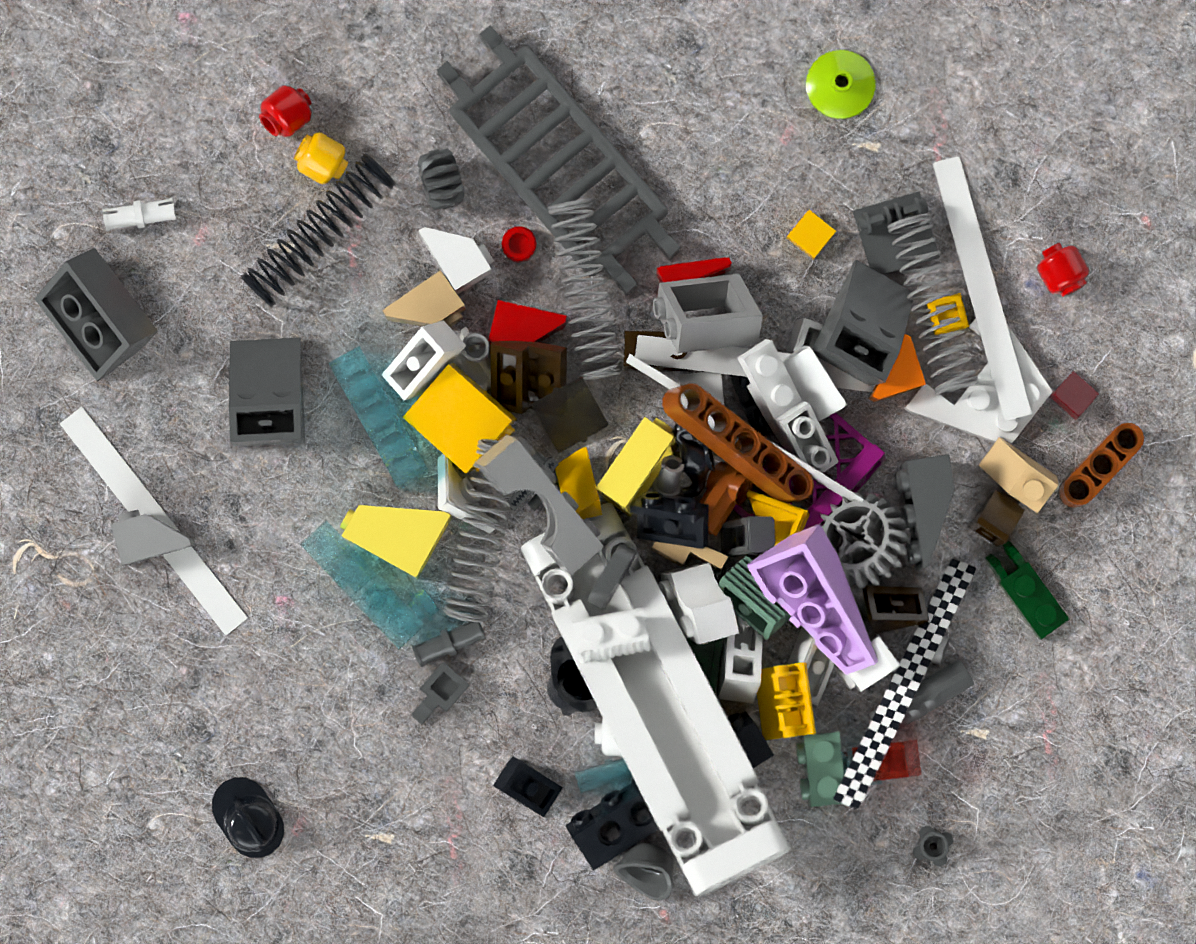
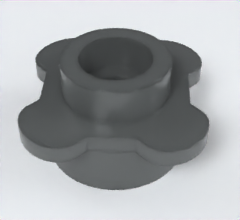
M930 826L922 827L919 830L920 840L918 846L913 849L914 857L917 860L927 859L933 861L936 866H943L947 862L946 854L949 846L953 844L952 835L948 832L942 834L935 832ZM935 843L936 849L932 850L930 844Z

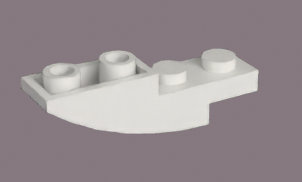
M765 339L739 356L738 360L750 381L747 388L785 451L821 473L837 464L839 461L809 402L802 401L772 340Z

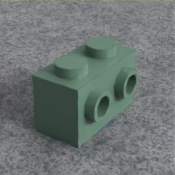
M840 732L801 735L802 743H796L798 765L804 764L805 778L800 779L802 800H808L809 807L842 804L833 799L844 777Z

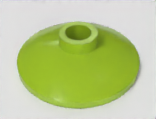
M834 50L823 54L812 64L806 78V91L812 105L823 115L834 119H848L863 112L871 103L876 88L875 75L869 63L862 56L848 50ZM839 76H844L848 80V85L846 87H839L835 79Z

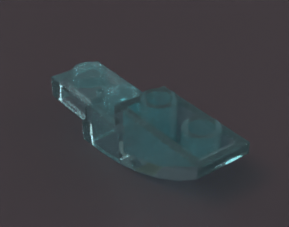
M327 520L300 544L398 649L403 647L425 626Z

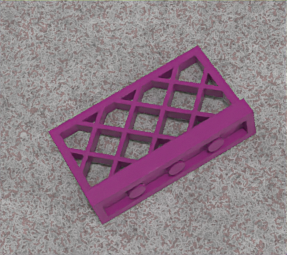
M835 412L828 416L834 422L835 435H826L828 441H835L836 457L839 461L835 464L837 478L834 481L856 494L886 461L885 452L875 444L870 443ZM839 427L847 434H839ZM839 440H855L863 447V450L855 458L840 459ZM767 462L763 465V469L766 472L768 470ZM849 464L841 473V465ZM790 479V480H789V488H790V491L793 492V491H794V486H792V482H791V479ZM814 479L813 504L807 510L810 516L803 530L818 524L824 526L825 522L821 514L831 515L833 511L830 504L837 505L838 507L842 506V496L824 485H817ZM753 483L751 491L767 496L760 488L754 489L756 485ZM825 490L817 499V491ZM735 505L733 511L741 518L756 517L755 513H747L740 505Z

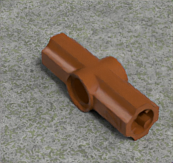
M738 439L735 445L737 449L740 451L741 442ZM726 461L717 463L715 465V472H710L706 484L707 490L699 503L709 504L708 534L714 536L718 534L735 505H741L748 498L746 494L753 487V482Z

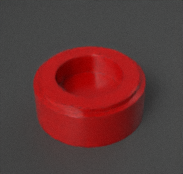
M512 227L502 238L503 253L513 262H526L536 252L537 242L535 235L526 227Z

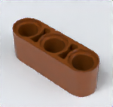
M1123 423L1111 430L1063 480L1059 487L1061 501L1068 507L1073 508L1081 507L1090 502L1141 449L1144 443V435L1140 427L1134 423ZM1120 431H1126L1133 437L1134 442L1131 449H1124L1119 445L1117 437ZM1097 456L1104 457L1109 462V471L1105 475L1097 473L1093 467V461ZM1076 481L1084 486L1085 496L1082 500H1076L1069 494L1071 482Z

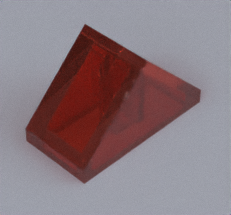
M917 739L891 742L873 781L922 775ZM852 747L853 757L858 747Z

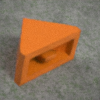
M904 334L900 352L886 382L875 385L868 398L873 402L880 401L926 385L912 339L907 334Z

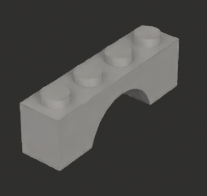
M506 435L481 456L475 464L496 490L505 494L529 490L540 497L547 512V528L540 544L561 570L573 575L604 547L597 538L600 532L588 518L582 520L575 510L579 506L566 491L561 494L554 483L557 481V478L544 464L539 467L532 458L535 451L530 444L522 437L517 439Z

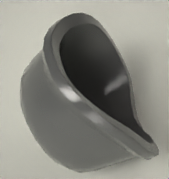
M650 843L635 844L626 852L621 862L613 867L614 872L624 882L652 900H664L672 892L673 860L660 846Z

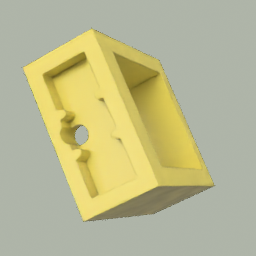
M644 417L596 487L601 498L612 503L630 517L633 514L630 512V504L643 493L649 491L654 480L659 476L662 459L667 456H673L674 452L678 449L672 433L673 429L658 418L651 422Z

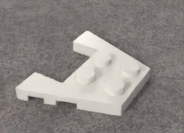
M975 318L969 328L981 336ZM1007 324L1032 411L1030 415L1011 420L1004 419L989 363L977 375L979 382L969 386L955 405L942 395L935 394L936 391L926 384L920 388L905 407V410L909 413L932 419L937 423L960 429L993 443L1000 436L1012 444L1053 391Z

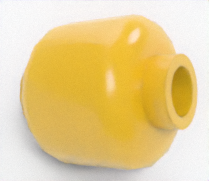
M321 132L315 133L312 137L306 135L294 155V159L298 161V171L322 185L327 184L332 178L339 180L348 165V161L343 159L345 147Z

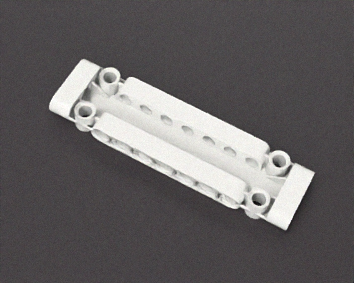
M606 503L601 505L603 515L588 518L599 530L600 535L597 538L604 547L573 575L561 570L540 544L545 533L526 542L521 547V551L544 594L545 600L552 610V617L660 831L663 830L696 897H700L783 856L791 848L768 806L766 797L757 785L758 779L667 601L649 567L643 564L638 552L608 606L602 610L588 602L595 584L619 544L623 543L637 551L636 545L627 533L614 505ZM562 581L568 585V588L563 594L554 595L549 592L551 584ZM644 608L651 645L649 652L643 650L642 653L636 651L635 654L629 652L627 656L622 653L620 657L617 655L614 658L608 656L606 660L601 657L599 661L594 658L592 663L587 660L585 664L580 661L572 621ZM748 800H755L759 802L762 809L755 816H747L741 811V806ZM681 833H692L697 839L695 845L689 849L680 848L676 844V839Z

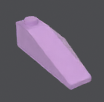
M820 524L790 535L747 565L764 596L772 604L777 602L791 615L789 620L797 628L801 625L815 639V645L846 675L877 663V657L839 557Z

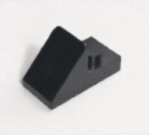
M511 756L493 784L495 788L542 817H545L563 789L562 786L514 756Z

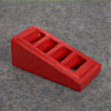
M729 257L665 265L656 268V274L660 283L714 277L729 272L732 262Z

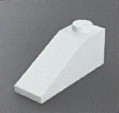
M734 612L739 633L723 638L719 666L718 699L753 703L761 684L763 636L759 635L757 630H753L752 626H749L746 621H743Z

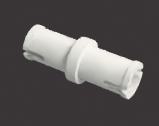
M172 198L141 203V200L133 201L134 205L102 209L106 231L131 226H138V229L145 228V224L176 220Z

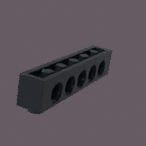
M746 711L727 717L753 769L774 756L757 725ZM634 778L623 789L614 790L606 794L602 798L601 803L590 810L586 809L576 813L572 817L571 822L565 825L593 871L659 830L646 802L641 810L630 812L635 803L645 802ZM615 821L614 826L610 830L600 831L604 823Z

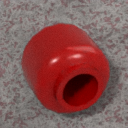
M282 85L261 102L259 119L271 135L289 138L311 120V110L309 107L312 104L311 99L301 88L294 89L291 86Z
M1059 242L1042 252L1044 259L1037 265V271L1050 293H1060L1062 297H1065L1087 284L1085 278L1088 277L1090 270L1076 246L1071 245L1063 248Z

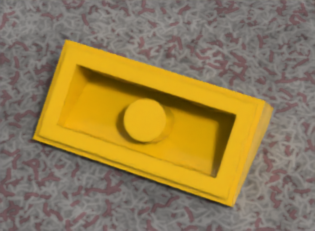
M583 447L559 462V465L555 468L561 494L566 491L576 501L579 508L575 511L582 520L603 515L587 447Z

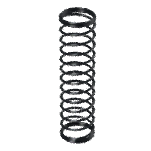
M363 153V156H361L363 163L355 161V166L363 179L351 171H346V177L356 191L341 181H336V187L345 200L336 193L326 190L327 198L337 211L325 202L316 200L318 209L327 221L314 211L306 210L308 218L318 231L306 222L297 219L299 229L309 242L295 231L287 229L289 238L300 252L284 240L277 239V244L290 262L273 249H267L268 255L282 273L265 260L257 258L259 266L272 283L252 268H248L249 275L246 272H243V275H241L244 282L270 307L276 305V302L255 278L253 273L280 295L285 296V292L263 264L288 284L295 286L294 281L277 262L272 253L300 276H305L304 272L282 244L292 250L307 264L314 267L313 261L291 234L299 238L321 257H324V253L307 234L302 225L311 230L330 247H334L332 241L318 226L311 214L341 238H344L343 233L325 213L321 205L330 210L350 228H353V224L336 205L330 194L360 218H363V215L347 197L340 185L349 190L370 209H373L372 204L358 189L349 175L361 182L378 198L383 199V196L365 176L359 165L368 170L389 189H393V186H396L390 175L368 154Z

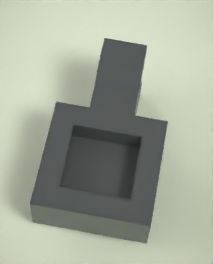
M442 662L420 687V690L427 697L412 712L411 716L422 725L438 706L447 712L470 684L447 664Z

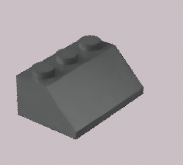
M95 248L67 260L34 298L96 381L103 379L139 352L158 332Z

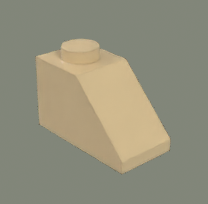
M440 270L382 311L388 321L423 327L444 320L449 327H452L463 318L461 313L466 308Z
M1000 436L979 463V467L1008 494L1037 514L1058 487V478L1055 474Z

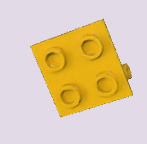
M806 662L761 669V684L757 691V699L764 739L770 740L816 734Z

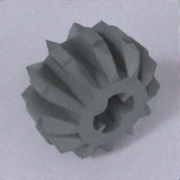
M447 148L428 151L427 154L421 155L418 160V167L429 205L436 210L441 208L447 209L461 203L464 198L463 185L453 153Z

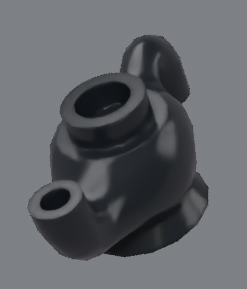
M677 423L673 429V436L679 444L680 451L674 452V456L682 460V464H684L682 472H685L692 481L691 486L683 488L684 497L694 498L704 489L708 471L715 472L714 458L711 449L698 439L693 438L692 434Z

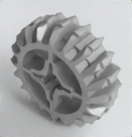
M856 492V495L863 498L864 501L861 502L853 499V502H850L842 496V506L838 507L837 505L830 504L833 511L831 515L821 514L825 522L824 526L821 527L837 555L840 536H843V544L839 549L841 554L838 557L848 584L851 588L855 583L860 588H865L868 580L874 585H879V576L881 574L891 578L889 568L892 565L901 567V562L897 559V556L907 554V549L901 544L909 541V536L903 531L907 524L902 518H899L901 516L900 511L895 506H891L887 499L881 498L879 500L875 494L871 493L865 498L861 493ZM883 525V526H884V538H883V542H882V544H881V546H880V545L878 544V538H879V535H880L881 532H882V531L880 530V528H881V526ZM852 536L856 537L857 539L861 538L862 540H866L870 545H867L864 542L855 541L852 538Z

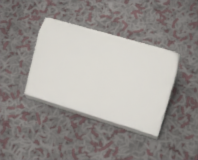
M804 345L782 360L802 401L809 402L818 421L847 406L844 398L810 346Z
M802 627L787 665L806 662L812 704L818 706L834 663L815 645V639Z

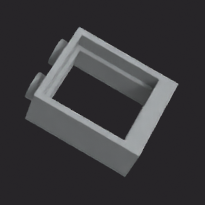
M740 274L659 283L658 297L653 300V312L656 319L661 320L665 336L668 340L672 341L677 353L759 343L763 315ZM724 307L727 311V314L687 318L684 311Z

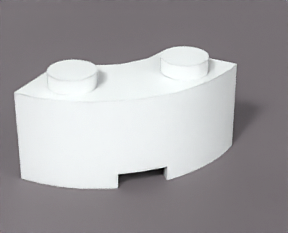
M695 562L659 573L661 582H659L658 586L665 600L669 602L685 638H690L697 644H703L739 633L731 598L726 596L720 589L710 563Z

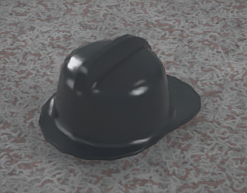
M561 636L551 647V676L547 682L549 698L555 706L561 709L564 716H569L579 711L592 712L598 707Z
M234 777L224 781L216 789L212 799V813L231 845L240 854L250 858H262L272 854L280 846L284 837V822L264 789L257 782L246 777Z

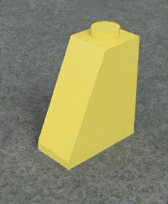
M358 505L356 511L350 509L347 512L340 528L344 530L342 534L344 539L418 579L452 516L444 511Z

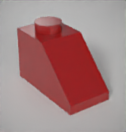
M498 300L488 341L490 344L494 341L540 343L566 327L567 315Z

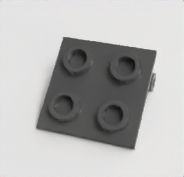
M920 191L852 211L870 268L883 275L900 270L907 263L916 260L902 261L896 259L898 253L911 246H892L895 239L907 233L890 234L887 226L896 221L928 212L926 200L922 199ZM928 222V223H925V224L920 225V226H917V227H922V226H926V225H930V224H929V222ZM931 228L906 237L896 244L912 243L934 237ZM934 241L913 249L900 257L916 256L938 250ZM940 256L930 257L911 266L939 259Z

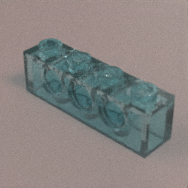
M360 346L329 362V366L398 489L401 490L428 475L430 472Z

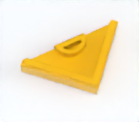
M748 490L746 495L749 498L755 516L772 517L774 519L775 545L790 535L803 531L810 516L807 510Z

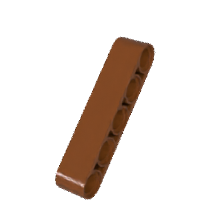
M689 383L669 389L664 394L662 406L664 412L672 420L770 497L784 503L807 499L812 494L814 481L808 471L701 386ZM682 394L687 398V409L682 405ZM709 415H710V416L713 418V420H714V423H715L714 430H712V429L710 428V426H709V423H708ZM736 437H738V439L741 442L740 451L737 449L735 445ZM763 458L766 460L768 464L767 472L763 469L762 466ZM790 479L794 484L793 493L790 491L789 488Z

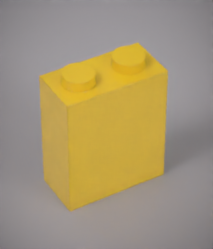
M455 363L448 364L403 416L409 424L465 474L472 472L473 469L478 472L481 471L473 466L483 456L476 453L477 450H481L477 446L479 444L478 441L480 439L500 441L506 435L512 436L515 432L512 425L517 420L516 417Z

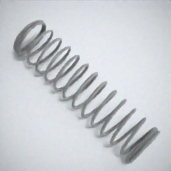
M591 198L548 206L550 215L588 213L553 224L551 226L553 229L590 227L557 237L553 240L554 242L594 240L556 253L557 256L596 254L559 266L560 270L598 268L565 278L561 282L602 281L563 295L565 297L604 295L568 306L566 308L568 311L607 308L568 322L569 324L609 322L605 325L571 335L572 338L601 335L611 336L604 340L576 347L573 349L574 351L615 349L599 356L577 361V365L606 362L617 363L612 366L579 373V380L582 381L610 377L623 372L620 360L601 359L616 353L620 348L611 345L596 346L615 339L617 334L613 332H595L611 326L614 320L608 318L590 319L605 314L612 309L609 305H588L607 298L609 293L605 291L583 292L606 283L607 280L604 278H582L602 271L605 266L601 264L576 265L600 257L602 252L596 250L575 251L596 244L600 239L597 237L569 238L589 232L597 227L594 223L568 224L594 214L593 210L588 209L572 210L591 206L593 204Z
M928 213L908 217L887 226L890 234L907 233L895 239L892 246H911L898 253L896 259L902 261L916 259L907 263L899 270L904 274L918 273L908 278L903 283L904 286H923L907 296L910 300L927 299L915 305L911 309L913 313L930 312L931 309H915L950 295L953 292L949 290L911 297L922 290L949 279L944 277L908 284V282L945 266L940 264L921 269L904 270L915 263L941 253V251H935L916 256L900 257L913 249L937 240L934 237L912 243L896 244L906 237L932 228L934 226L932 224L917 227L931 221V215ZM954 303L936 307L935 312H932L928 315L921 317L915 322V325H933L934 322H920L929 317H932L949 309L955 308L956 304ZM960 317L940 320L939 325L919 335V338L923 340L942 338L925 346L923 352L946 351L928 360L927 365L940 366L951 364L934 372L930 377L932 379L956 377L938 385L934 389L937 395L963 389L979 382L976 376L966 378L975 374V370L936 376L941 372L971 361L972 357L931 363L943 356L966 348L968 346L967 343L927 350L934 345L963 334L964 331L959 330L939 335L924 336L936 329L959 321Z
M480 439L477 446L481 450H477L476 453L484 455L499 441ZM479 477L470 478L474 482L491 484V482L488 479ZM474 490L468 491L470 495L491 498L502 502L508 507L505 509H489L474 504L465 505L468 509L493 513L502 517L505 521L494 523L469 517L462 518L467 523L492 527L500 531L502 535L484 536L469 531L459 532L462 536L488 540L498 545L499 548L485 550L464 544H458L457 548L465 551L485 553L497 561L494 563H480L465 558L456 557L454 559L455 562L460 564L481 566L493 572L494 575L479 577L460 571L451 572L456 577L480 580L491 586V589L475 590L456 584L449 585L448 587L455 591L479 594L488 599V602L474 604L457 598H447L445 600L451 604L444 606L445 609L443 611L446 615L469 622H485L488 620L489 614L483 607L491 604L492 601L484 593L494 590V586L488 580L497 576L495 570L489 566L499 564V558L493 553L499 552L503 548L494 539H500L506 535L498 526L508 522L506 516L499 512L511 509L509 503L503 499L512 497L514 495L513 492L509 495H490ZM457 611L468 612L475 615L464 614Z

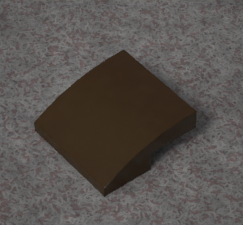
M494 341L490 344L491 396L505 409L518 414H523L528 409H533L561 416L567 410V347L527 341Z

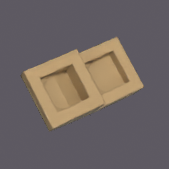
M656 541L651 551L679 566H683L688 555L701 562L710 563L711 567L719 572L728 556L707 547L699 549Z

